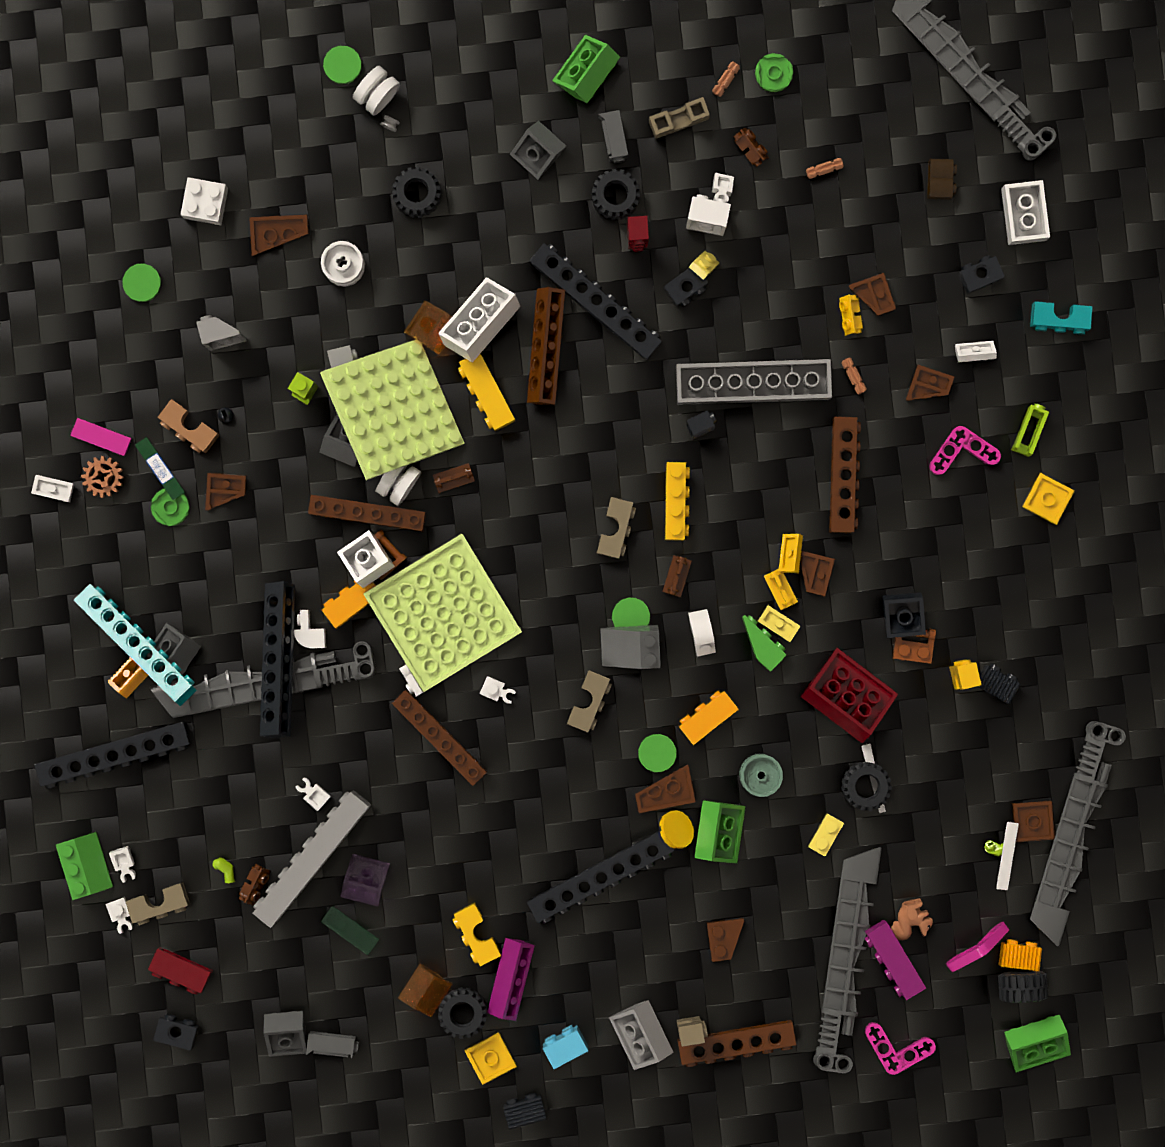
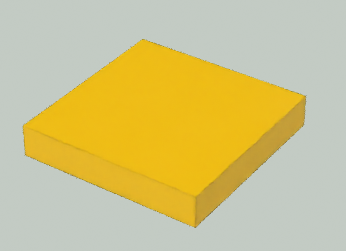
M1039 473L1022 507L1057 525L1074 490Z
M499 1032L465 1049V1053L482 1085L517 1067Z

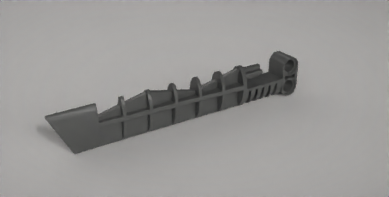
M896 0L892 9L893 13L993 121H997L999 127L1002 126L1004 128L1002 131H1006L1008 133L1007 136H1011L1013 138L1012 141L1018 143L1017 147L1022 151L1025 159L1035 160L1052 145L1056 138L1055 130L1051 127H1044L1034 135L1016 116L1017 114L1024 120L1031 113L1019 100L1020 96L1002 85L1005 82L1004 79L997 82L984 73L990 66L989 63L980 69L971 54L975 47L969 50L960 35L961 32L956 31L943 21L946 18L945 15L938 18L925 9L931 0ZM1042 134H1048L1051 140L1044 141ZM1033 146L1036 149V153H1029L1027 147Z
M358 642L353 648L354 662L319 668L318 666L336 662L334 651L317 655L313 652L311 655L296 662L293 658L292 694L322 688L324 684L327 686L330 683L336 685L338 681L341 684L344 683V680L350 682L353 678L355 681L373 678L376 674V665L372 647L366 642ZM362 646H366L368 649L367 654L364 656H360L358 653L359 648ZM370 665L371 672L364 675L362 673L363 666ZM247 666V672H229V670H226L225 673L209 680L206 674L204 675L205 682L193 686L197 691L181 707L158 684L149 687L173 718L261 700L262 672H252L251 667ZM178 680L172 681L171 686L177 684Z
M1097 721L1089 722L1086 726L1085 741L1087 742L1086 745H1083L1084 752H1081L1082 758L1078 760L1080 765L1076 767L1078 769L1077 773H1074L1030 920L1056 946L1060 945L1070 912L1060 907L1069 891L1076 893L1072 886L1079 873L1083 870V849L1089 850V847L1083 846L1085 827L1095 829V826L1086 824L1095 807L1102 808V805L1097 803L1105 788H1108L1109 785L1106 782L1112 765L1100 762L1105 742L1121 745L1126 737L1122 729ZM1098 725L1100 727L1099 734L1094 735L1093 729L1095 726ZM1117 731L1118 738L1113 741L1111 734Z
M881 847L849 857L843 861L822 1007L824 1017H821L823 1024L820 1025L822 1027V1031L819 1032L821 1038L818 1039L820 1045L817 1046L816 1054L813 1058L815 1066L824 1071L848 1073L853 1066L852 1060L848 1056L836 1053L841 1016L843 1015L841 1034L852 1035L854 1019L858 1017L855 994L860 995L861 991L855 990L854 971L864 972V969L854 967L860 950H867L868 948L862 945L866 937L864 931L871 927L869 925L868 906H874V903L867 902L866 883L877 884ZM827 1056V1063L821 1066L819 1064L820 1058ZM841 1059H846V1066L844 1068L838 1067V1062Z

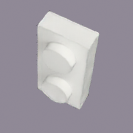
M994 341L955 344L958 362L996 359L997 352Z
M36 475L31 493L70 502L74 484Z

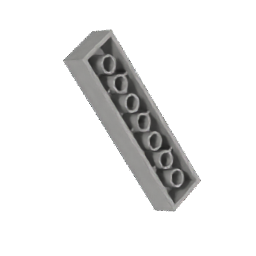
M831 359L677 364V405L830 400L832 398Z
M354 790L350 793L347 791L339 800L340 806L338 808L336 806L333 807L328 813V821L326 823L324 821L321 822L314 831L317 833L315 837L308 838L303 844V852L295 854L290 861L292 863L290 868L286 867L278 875L280 880L277 883H272L266 890L268 895L265 898H260L253 906L256 910L252 914L271 928L277 923L371 806L368 801Z

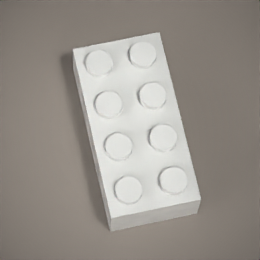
M486 277L438 334L446 347L473 363L520 308V304L514 293Z

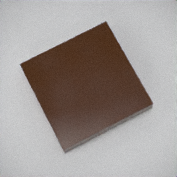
M1052 801L1012 803L1014 823H1018L1016 842L1055 839Z

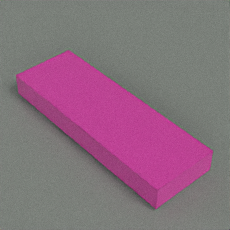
M77 418L71 436L123 456H126L132 438Z

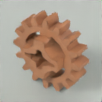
M101 456L100 461L97 457H94V463L88 461L89 467H83L86 474L81 475L82 478L86 479L82 484L89 486L86 491L91 492L93 490V496H97L100 493L101 498H104L105 493L111 497V491L117 493L118 489L116 487L123 485L119 480L124 479V476L119 474L123 469H117L119 463L114 462L112 464L113 459L109 457L106 461L105 456ZM102 464L109 465L112 469L105 470ZM95 469L93 476H91L92 470ZM101 473L108 474L106 477H104L105 481L99 479V477H101ZM115 477L114 483L111 485V480ZM101 484L103 490L97 489L93 485Z

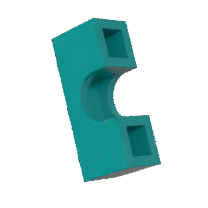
M1034 302L1031 310L1030 327H1035L1037 331H1047V328L1054 329V332L1065 333L1066 330H1074V334H1085V331L1091 329L1092 306L1072 305L1068 318L1060 319L1054 313V303Z

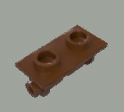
M743 128L740 130L741 133L738 132L734 136L735 143L742 151L747 148L750 149L745 155L752 165L755 164L758 167L762 164L761 159H769L766 155L768 153L763 145L757 143L755 140L756 136L750 129Z
M469 463L433 475L438 493L475 481Z
M673 555L662 592L681 597L691 560Z
M255 864L254 867L252 866L247 877L252 883L251 885L247 882L244 883L239 893V899L246 904L255 905V902L260 898L263 886L269 880L271 870L264 869L258 864Z

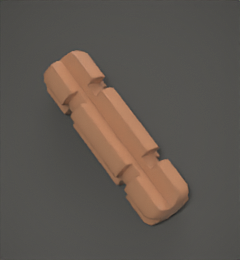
M732 61L729 64L728 70H725L718 81V85H715L712 92L716 96L721 97L723 95L724 89H727L735 77L734 74H737L740 67L737 63Z
M837 158L833 162L828 161L816 165L815 168H807L806 174L809 179L817 175L821 176L833 172L834 169H842L843 162L841 158Z
M847 358L843 360L842 365L847 370L846 373L852 385H855L857 394L865 392L867 388L861 382L862 378L856 367L853 366L852 359Z

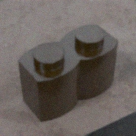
M930 159L928 161V199H951L956 194V183H953V176H956L957 165L954 164L953 159Z

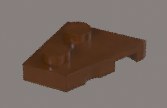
M884 273L849 285L850 289L878 316L896 310Z
M917 365L906 400L948 395L954 376Z
M207 473L205 510H210L246 494L247 475Z
M801 551L800 562L806 592L826 597L835 559Z
M744 918L707 923L712 962L732 958Z

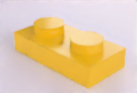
M783 534L779 572L799 573L803 535Z

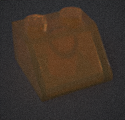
M424 301L404 333L439 355L445 345L438 333L452 316Z
M420 963L398 999L413 1009L432 1017L452 983Z

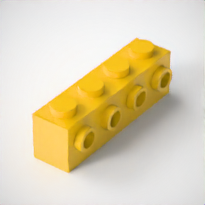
M481 354L473 363L467 359L460 361L461 367L458 370L462 378L467 377L470 383L467 387L471 395L476 394L478 398L476 404L480 412L485 411L487 415L485 421L489 429L493 428L497 431L513 423L515 418Z
M666 463L665 540L684 541L685 536H689V525H685V517H689V505H685V498H689V486H686V479H689L690 468L686 467V463Z

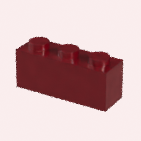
M647 216L628 217V249H633V252L644 251V248L648 247Z
M162 947L157 948L148 968L149 971H152L151 975L160 979L165 977L169 979V983L178 987L181 984L187 987L186 990L193 994L204 991L213 971Z

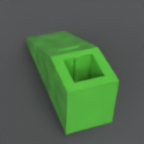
M744 615L742 620L755 658L771 672L786 656L784 653L786 649L779 642L775 644L770 639L772 635L764 628L760 630L756 626L758 622L752 616L746 617Z

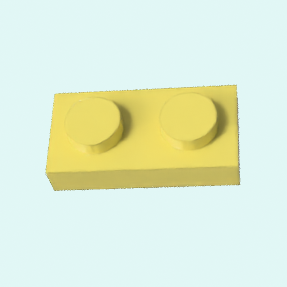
M704 251L692 262L689 268L704 280L718 266L719 262L713 254Z
M769 605L757 621L788 642H791L800 628V625Z
M826 814L808 847L826 856L844 823Z

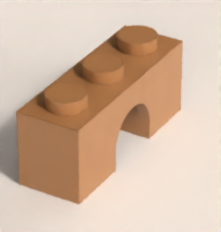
M171 399L158 416L162 420L160 424L168 430L170 428L174 429L177 432L175 436L183 442L186 439L192 443L190 447L198 453L201 451L207 453L220 435L203 422L195 430H187L184 420L189 412Z

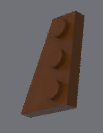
M308 215L249 217L252 256L309 234Z
M688 764L636 793L638 812L643 813L694 803L695 797Z

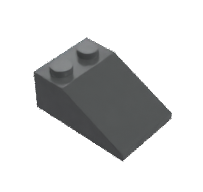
M658 625L600 628L602 666L635 669L661 668Z

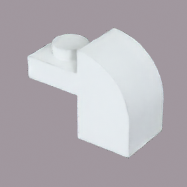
M707 609L688 613L697 656L716 653Z
M300 610V614H297V625L301 626V629L294 630L296 640L307 648H326V629H310V610Z

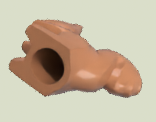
M920 898L902 903V907L898 912V921H894L893 926H891V930L897 940H907L912 934V926H919L924 936H926L927 931L932 926V918L926 917L929 915V912L927 910H920V907L923 905Z

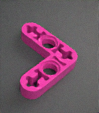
M958 426L951 431L930 462L929 468L935 475L945 473L961 448L987 465L997 464L1000 461L1001 454L998 449L966 427ZM962 430L964 432V439L960 438L957 441V444H960V446L958 447L955 443L950 442L949 440L951 438L954 441L957 437V434L955 432H959ZM977 440L980 442L981 448L979 451L971 449L972 441ZM947 445H951L954 448L952 456H947L944 453V448ZM986 446L988 449L985 451L988 453L994 452L996 460L989 461L987 454L984 453L982 456L979 454ZM941 454V456L949 460V462L947 463L945 460L941 465L943 470L939 469L938 471H936V466L934 465V463H939L942 458L938 457Z
M1004 922L997 924L977 945L954 956L946 965L951 972H954L983 957L1009 931V928Z
M871 1022L865 1028V1034L883 1067L892 1075L898 1074L930 1056L936 1048L932 1039L923 1037L895 1052L878 1023ZM870 1028H879L877 1034L879 1038L884 1036V1039L878 1040L874 1044L873 1041H876V1038L873 1034L869 1035L871 1032ZM924 1042H927L928 1044L931 1043V1045L929 1046V1051H926L925 1049L920 1051V1053L922 1054L921 1056H919L918 1052L914 1048L915 1046H917L918 1049L922 1048L924 1046ZM881 1043H886L889 1046V1050L885 1054H881L878 1051V1046ZM909 1050L915 1053V1058L912 1061H907L904 1058V1054ZM890 1056L894 1063L898 1062L896 1065L897 1069H888L890 1063L886 1057Z

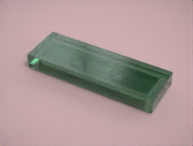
M334 906L330 908L321 921L366 955L371 952L379 941V938Z

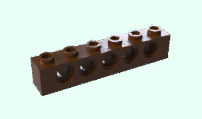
M551 287L537 289L527 403L553 405L556 401L565 290Z
M858 417L833 418L829 533H854V529L858 528V518H855V510H858V499L855 498V491L859 490V479H856V472H859L860 467L859 460H856V453L860 452V441H857V434H860L861 422H857ZM843 432L850 433V442L842 440L841 435ZM843 451L850 453L851 459L849 461L842 460L841 453ZM842 470H847L850 473L849 480L841 478L840 473ZM842 489H846L850 493L849 498L846 500L840 497ZM841 508L849 511L847 519L840 517L839 511Z
M311 495L308 514L420 532H424L426 512L317 495Z
M405 690L392 703L472 786L487 773L478 761L408 690Z
M791 1020L708 1034V1037L704 1038L705 1043L682 1047L680 1039H677L682 1065L686 1064V1067L696 1066L697 1062L705 1061V1064L714 1063L719 1058L732 1060L735 1059V1056L742 1054L743 1057L754 1056V1052L762 1051V1054L772 1053L773 1049L781 1048L782 1051L790 1050L792 1046L796 1045ZM771 1034H780L779 1041H770ZM754 1036L761 1038L759 1045L751 1044V1039ZM736 1039L742 1041V1046L739 1049L732 1047V1042ZM715 1043L723 1044L722 1051L715 1052L712 1049ZM702 1046L704 1053L702 1055H695L693 1052L694 1048Z

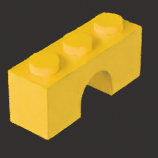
M960 660L953 662L954 666L949 667L954 689L963 690L981 685L976 662Z
M476 903L454 913L455 918L453 922L457 929L461 928L464 934L461 936L466 947L470 946L473 952L470 955L475 964L479 963L482 966L501 956V952L493 937L487 940H479L474 935V927L484 921Z

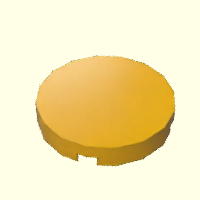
M678 810L670 811L662 816L660 820L662 831H660L664 842L674 849L687 847L694 837V829L689 817Z

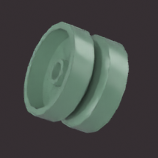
M754 754L742 763L739 778L742 786L750 794L766 797L775 793L781 786L783 771L780 764L773 757L765 754ZM759 772L765 773L763 779L758 778Z

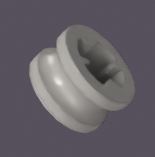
M385 115V121L381 122V125L396 132V126L400 122Z

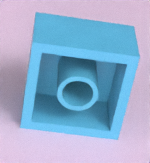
M570 1025L562 1030V1034L558 1036L553 1034L547 1037L545 1043H543V1050L553 1069H556L587 1052L588 1045L578 1026L573 1027Z

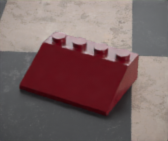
M836 648L801 697L863 743L873 733L898 693L840 649Z

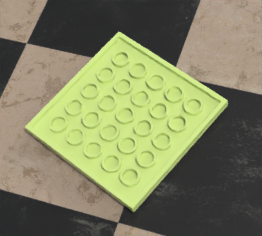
M420 339L368 355L320 373L366 480L464 444Z
M463 534L458 535L363 593L423 692L522 632Z

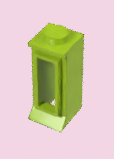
M297 372L288 389L292 391L293 397L308 405L319 386L314 381Z
M1034 404L1028 407L1011 450L1028 457L1033 454L1049 411H1046L1044 406ZM1033 416L1039 420L1027 446L1022 444L1021 440L1029 420Z

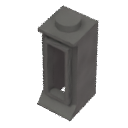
M616 110L598 114V118L602 121L609 162L614 161V164L625 162V159L628 158V151L620 111Z
M310 1031L306 1055L313 1051L316 1054L342 1057L351 1055V1058H353L354 1053H358L359 1042L356 1041V1036Z

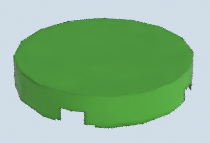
M337 46L326 54L323 67L331 81L337 84H346L353 82L359 76L361 60L359 54L354 49L348 46Z
M772 53L764 56L756 65L755 77L757 83L761 88L769 92L784 90L788 87L793 77L792 64L781 54Z
M136 264L125 272L123 288L132 300L148 302L159 294L161 278L152 266Z
M162 489L156 493L151 503L152 515L163 525H178L189 514V500L184 493L172 500L167 491Z
M626 598L616 604L612 612V621L615 627L647 626L650 622V612L643 601L637 598Z
M652 734L646 737L640 744L638 749L640 762L647 770L663 772L674 764L676 747L667 736Z

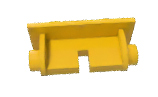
M850 294L839 298V308L842 312V327L845 336L852 333H862L861 316L854 315V313L860 312L859 298H856V295Z
M779 569L765 575L764 578L780 610L798 601L784 573L779 572Z

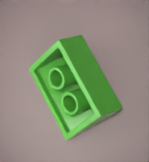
M585 35L552 81L576 99L588 103L611 69L616 65L620 56L608 44Z
M703 800L695 858L714 862L737 863L745 806Z
M97 832L56 844L72 900L113 887Z
M1060 1015L1051 1016L1044 1020L1032 1022L1004 1032L1006 1044L1016 1072L1071 1055L1068 1033Z

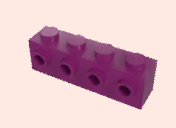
M885 920L864 931L867 935L864 939L870 948H875L877 953L874 955L879 964L884 963L887 968L884 971L890 981L893 979L897 986L894 989L899 997L903 996L908 1000L926 989Z
M505 938L487 1011L488 1014L501 1019L516 1021L535 945L517 939Z

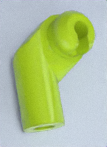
M989 840L985 843V850L989 854L1001 856L1004 843L1000 845Z
M224 858L215 859L213 867L224 873L225 883L235 882L233 865Z

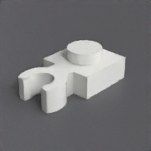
M715 173L712 193L716 194L713 201L724 199L728 203V196H731L734 177Z
M404 665L399 668L408 682L406 687L410 694H415L416 696L422 694L423 691L408 666Z
M487 676L480 694L495 701H498L500 696L504 702L510 704L512 701L508 700L506 695L507 693L515 694L516 692L513 689L504 690L505 683Z
M304 777L302 780L306 783V787L301 788L297 785L296 789L299 792H305L307 795L303 799L319 811L331 796L318 784L312 787L309 779Z
M129 846L110 851L109 855L115 871L121 870L122 872L120 875L121 881L123 883L126 882L125 874H130L134 880L136 872L130 867L134 866L135 863Z
M125 897L106 904L112 922L118 921L119 923L117 930L120 934L123 933V924H126L129 930L133 929V924L127 920V917L130 915Z

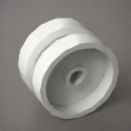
M376 66L358 85L353 94V99L360 105L366 103V110L373 116L377 115L394 97L400 87V83L394 77L387 78V72L381 66Z
M338 241L330 244L324 250L321 257V266L324 274L330 282L337 286L346 287L353 285L361 279L364 273L365 262L359 249L350 242ZM345 261L347 263L340 267L341 262Z
M407 465L385 473L376 488V492L385 497L393 490L390 501L399 506L421 474V471L413 466L405 473Z

